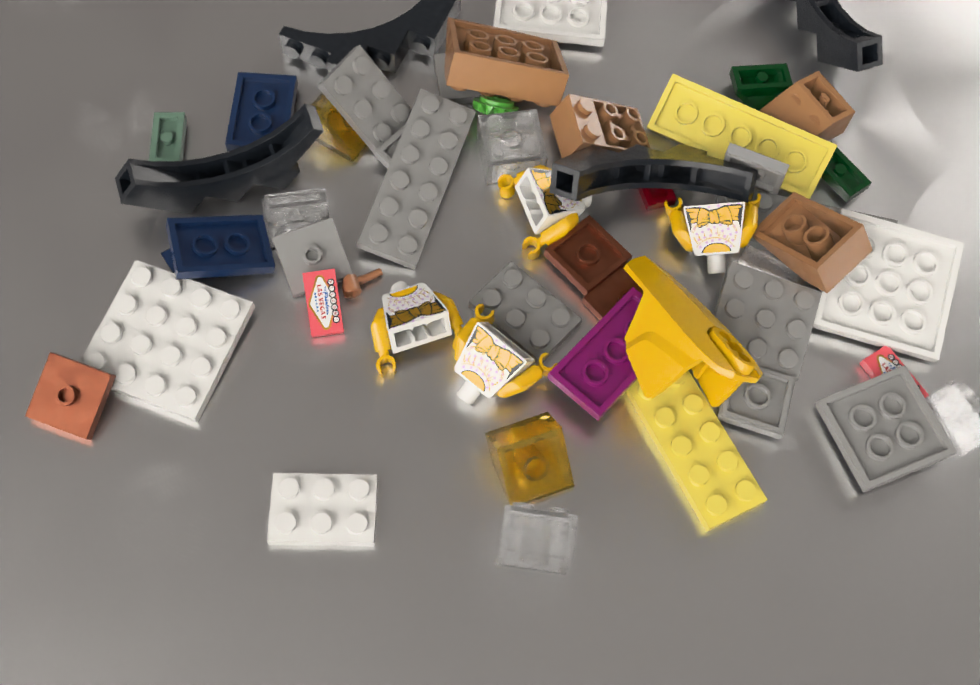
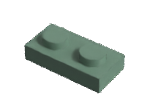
M154 112L149 161H183L187 125L185 112Z

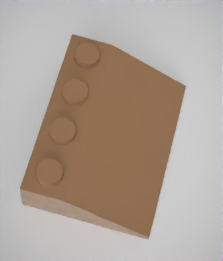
M448 17L444 71L447 86L457 91H466L467 89L478 91L480 94L489 97L495 95L505 96L515 102L531 101L541 107L558 106L561 103L569 72L557 41Z

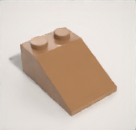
M793 192L758 225L752 236L804 281L825 293L831 291L873 251L863 224L796 192Z

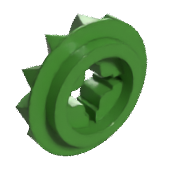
M484 95L473 98L472 107L480 113L507 119L514 118L518 114L519 107L514 105V102L509 99Z

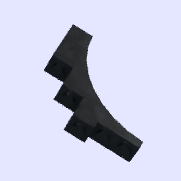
M421 0L412 9L392 21L374 28L351 33L325 34L305 32L284 26L279 33L282 53L290 58L311 63L318 68H325L329 74L354 47L361 45L380 70H386L395 74L409 49L432 58L433 54L438 53L446 39L448 17L457 18L461 11V0Z
M790 0L796 2L798 29L816 33L817 60L819 62L856 72L883 65L882 35L868 31L855 22L842 8L838 0Z
M304 104L289 120L271 133L229 152L184 161L128 159L115 177L121 204L192 214L205 197L238 202L253 184L285 190L300 173L297 161L324 132L316 107Z
M636 144L619 153L591 145L553 162L549 193L578 201L591 195L608 191L662 188L703 192L748 203L753 199L758 170L707 156V151L684 144H678L664 152Z

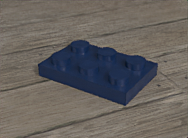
M238 72L225 142L227 151L258 140L274 131L293 116L298 86L297 76Z
M263 215L167 218L166 229L176 280L274 273L275 262Z

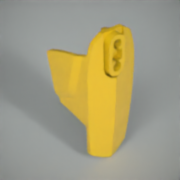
M646 256L634 258L626 263L623 269L643 290V296L624 338L626 353L646 398H654L662 393L689 369H692L693 376L697 378L712 407L720 406L743 382L756 384L763 373L749 352L682 284Z

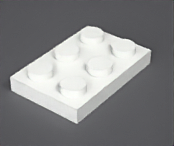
M273 473L267 533L268 544L375 546L378 475Z

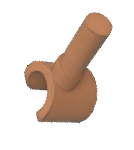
M378 268L358 277L355 274L346 275L342 285L344 297L352 299L362 293L360 285L382 276V270Z

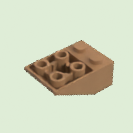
M820 71L795 82L759 110L827 141L842 134L855 114L853 108Z
M568 94L549 115L561 158L591 145L618 153L636 144L650 148L638 108Z

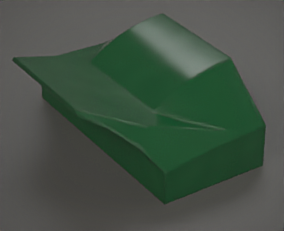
M787 63L732 66L729 73L735 95L741 99L744 105L758 111L793 85Z

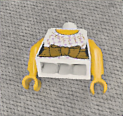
M544 165L527 168L522 172L516 173L517 177L514 178L508 174H503L498 179V187L501 188L500 196L502 198H511L515 194L516 188L534 234L541 235L539 238L530 236L523 241V250L529 246L536 247L535 250L528 253L529 260L539 257L543 245L547 244L549 246L567 235L578 224L580 215L592 202V195L578 201H573L549 193L552 169Z
M757 193L756 200L749 201L748 203L741 201L683 206L682 199L678 197V206L669 207L667 200L664 202L666 214L669 216L672 233L684 250L693 252L694 256L707 255L708 274L725 273L727 270L726 254L739 253L740 248L748 245L758 227V208L761 194Z
M403 281L392 285L391 292L382 296L383 307L377 310L371 324L375 352H379L380 356L376 362L379 375L383 377L381 367L384 363H391L393 365L394 375L397 372L395 359L389 355V350L391 349L393 354L450 336L453 330L455 337L452 346L455 350L456 336L462 329L461 325L464 323L454 301L450 297L432 291L426 283L408 286Z
M484 304L476 306L475 318H470L456 336L454 358L457 363L454 370L466 380L456 394L461 400L470 405L475 402L481 393L491 399L498 396L507 398L524 392L539 381L543 375L548 376V373L558 364L555 363L552 367H545L542 361L549 356V353L545 352L541 354L536 365H532L535 362L534 358L492 326L495 320L494 310L487 316L480 315L484 311Z

